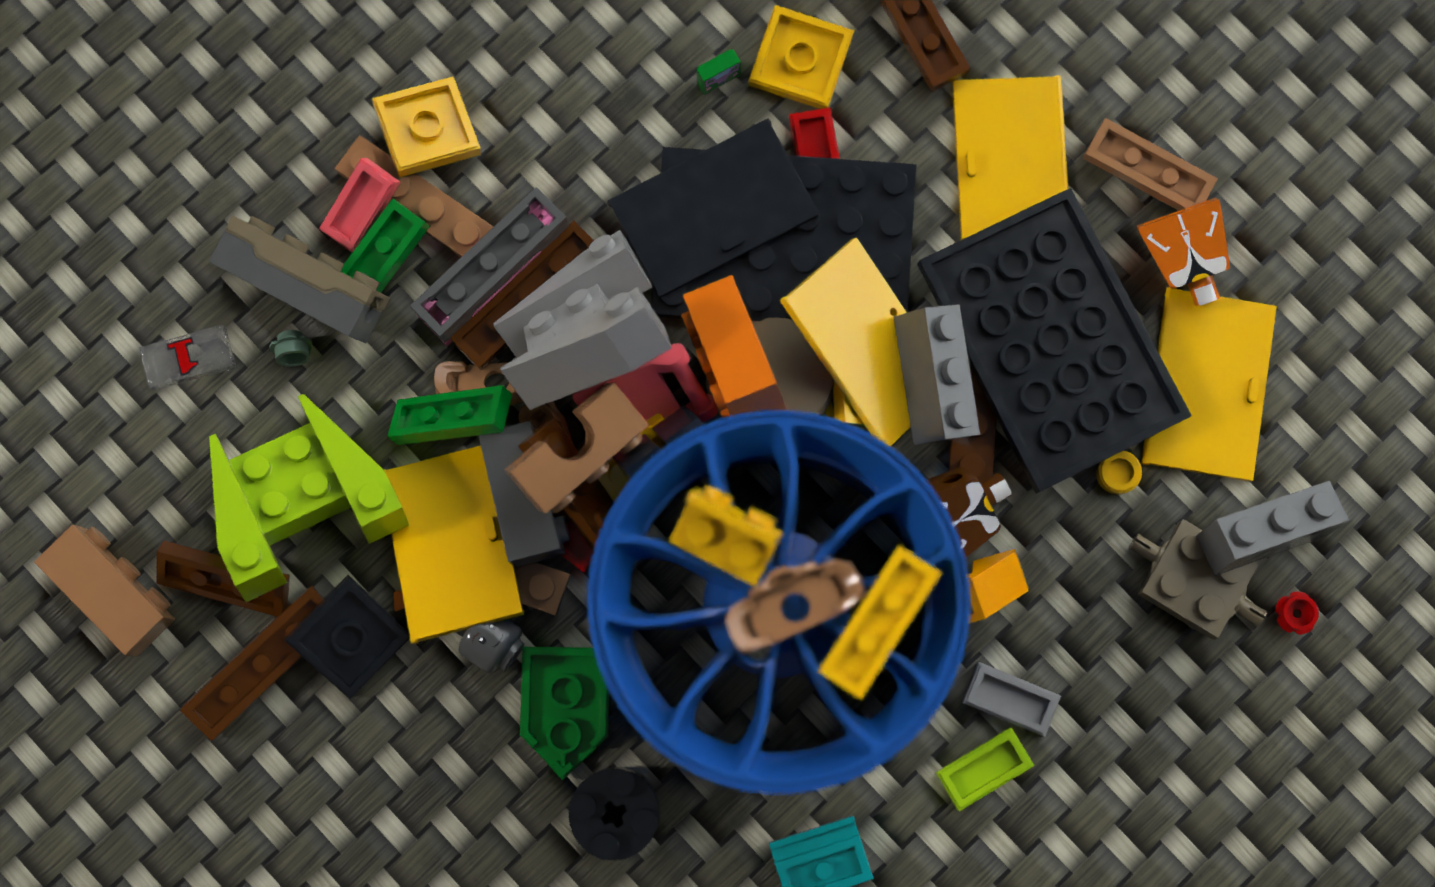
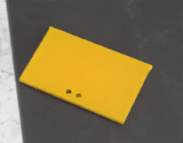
M1061 76L955 80L952 82L962 240L1067 190L1066 144Z
M856 237L846 243L792 292L783 297L780 302L870 434L891 447L911 427L894 316L907 312Z
M1166 288L1157 351L1192 416L1145 439L1141 464L1249 482L1253 481L1277 306L1221 296L1215 301L1195 306L1190 291Z
M481 445L384 470L403 507L409 524L391 533L411 643L417 644L420 641L466 630L474 625L497 622L524 615L515 568L507 559Z

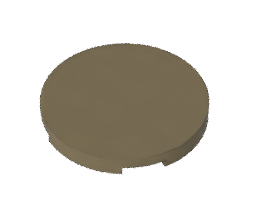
M766 318L762 321H752L777 382L786 410L822 416L833 398L834 380L795 322L786 318ZM706 377L707 393L712 395V392L709 387L710 385ZM718 411V416L723 419L720 411Z

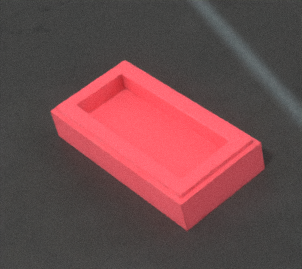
M361 158L319 229L353 253L384 211L401 182L370 159Z

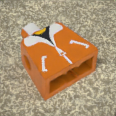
M1212 198L1136 225L1139 234L1171 289L1188 284L1195 306L1207 304L1220 298L1213 275L1230 269V262L1219 199Z

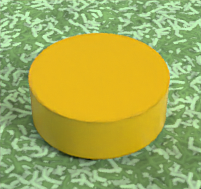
M1124 450L1099 462L1096 468V478L1099 485L1108 493L1115 495L1125 494L1133 490L1139 484L1142 477V467L1139 460L1132 453Z

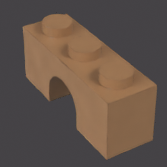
M605 383L572 411L584 426L586 434L584 446L578 454L571 458L562 459L552 451L546 442L537 441L504 469L538 511L546 514L552 510L554 513H557L565 508L575 498L572 491L584 480L588 484L597 480L609 469L610 466L606 462L618 451L626 454L644 438L640 432L649 424L615 383Z

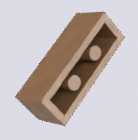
M72 524L34 563L124 655L138 657L175 620L167 611L171 604L155 588L151 587L147 590L137 580L141 574L132 563L124 557H120L117 560L107 549L111 545L110 541L93 526L87 529Z

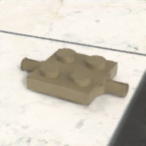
M1184 519L1177 523L1169 539L1161 546H1157L1139 533L1133 538L1128 549L1150 561L1148 576L1137 595L1212 640L1219 638L1227 621L1234 614L1240 615L1257 627L1264 620L1262 617L1266 616L1267 611L1245 599L1247 585L1259 565L1256 562L1214 575L1196 537L1203 530Z

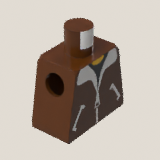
M958 467L926 479L952 520L965 558L999 532L1001 526L992 506L1012 495L1007 482L1000 473L980 483L977 477L966 468Z

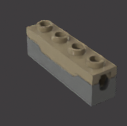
M232 215L226 227L227 230L224 231L209 262L348 337L367 343L382 314L381 311L385 309L390 297L376 290L380 282L358 271L355 272L353 277L342 273L341 270L344 266L342 262L322 252L318 259L308 255L306 252L309 245L288 234L285 235L283 241L272 236L275 227L254 216H251L247 223Z

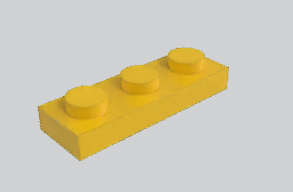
M898 546L818 672L861 699L941 572L901 546Z

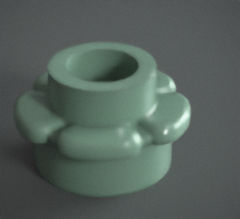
M287 330L279 333L277 341L271 342L269 348L272 353H275L277 364L294 367L305 364L310 360V350L313 343L302 332Z

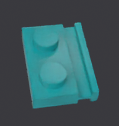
M853 815L768 842L782 887H851L874 879Z

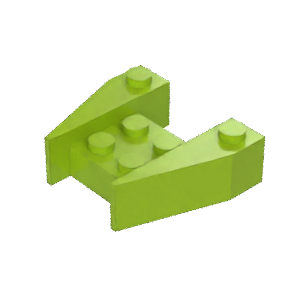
M304 394L297 397L309 424L229 460L216 434L209 436L217 546L236 588L246 602L287 583L270 547L272 544L349 508L352 509L368 544L409 525L403 507L385 471Z

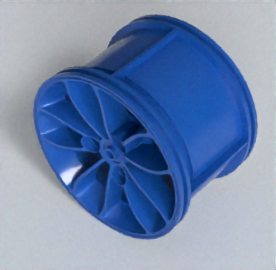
M780 410L738 414L706 424L670 443L634 475L617 498L597 540L590 568L588 619L591 640L607 687L620 709L633 726L656 749L673 762L698 776L721 785L745 791L773 794L820 790L861 776L892 758L916 737L941 706L954 682L968 636L970 584L966 559L957 531L936 492L916 468L882 440L840 420L813 413ZM756 464H777L782 481V503L777 529L784 534L758 585L769 576L768 573L782 566H799L812 561L818 566L835 560L833 557L853 533L865 523L880 515H884L897 531L907 551L941 572L921 604L922 623L920 641L913 662L910 663L902 655L892 650L883 664L892 672L899 684L898 690L889 702L874 717L865 719L854 713L836 693L829 679L818 672L822 666L820 663L828 657L847 627L850 609L832 619L772 645L769 654L763 659H752L746 653L739 652L729 635L726 616L730 608L748 598V590L756 586L737 578L686 550L661 540L647 538L646 536L653 523L671 501L708 478L711 487L719 489L730 496L727 470ZM798 466L834 477L851 486L869 500L864 506L841 522L820 544L806 536L795 533L798 508ZM647 558L666 560L683 566L707 580L703 599L704 607L669 614L648 613L633 608L630 604V588L635 563L638 560ZM879 575L862 578L865 595L869 593ZM801 594L789 595L782 603V614L788 621L800 622L809 614V601ZM707 626L711 638L719 651L699 673L679 705L672 709L656 690L645 672L637 653L632 632L636 630L684 629ZM734 663L743 670L758 675L756 706L750 726L738 743L729 745L698 730L694 720L697 707L703 695L712 683ZM804 672L819 697L845 728L846 736L807 750L762 752L761 743L773 706L777 677H788Z

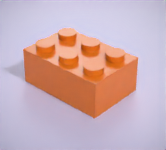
M728 276L683 294L689 311L681 314L692 339L697 357L707 377L710 390L722 418L758 411L786 410L777 382L733 276Z

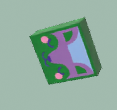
M729 49L697 67V84L704 95L740 76L741 61L735 50Z

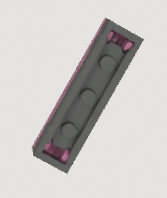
M536 187L418 297L410 307L434 334L448 346L453 342L450 338L472 316L481 310L533 261L542 250L569 227L567 217Z

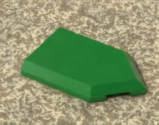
M524 646L522 649L520 736L564 780L608 737L609 688L598 665L594 648Z

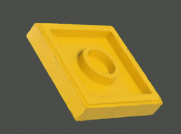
M775 5L753 66L748 86L818 109L829 108L854 30Z
M454 77L372 98L375 113L399 178L480 155V145Z

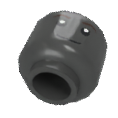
M510 619L478 624L457 632L462 637L459 643V653L489 674L495 673L499 669L506 672L517 659L525 645L520 640L522 636L521 628Z

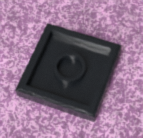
M347 575L285 637V641L346 697L351 699L410 639V634L399 621Z

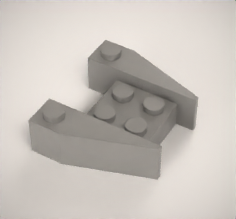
M620 230L612 235H603L594 240L589 249L578 255L493 323L495 329L517 357L501 367V372L530 410L629 373L672 348L664 325L642 294L652 288L649 277L638 256Z

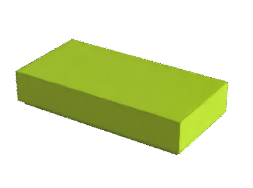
M1009 727L942 767L935 774L957 811H961L1035 765L1012 727Z

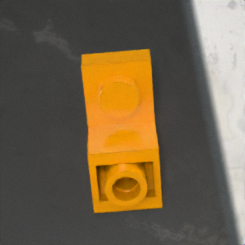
M1015 549L973 561L972 573L968 574L970 584L969 623L988 618L1029 591Z

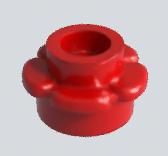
M1292 592L1288 597H1281L1276 604L1275 611L1279 616L1277 622L1288 633L1294 631L1298 635L1306 634L1314 628L1319 618L1317 604L1303 592ZM1295 609L1300 611L1298 618L1293 615Z

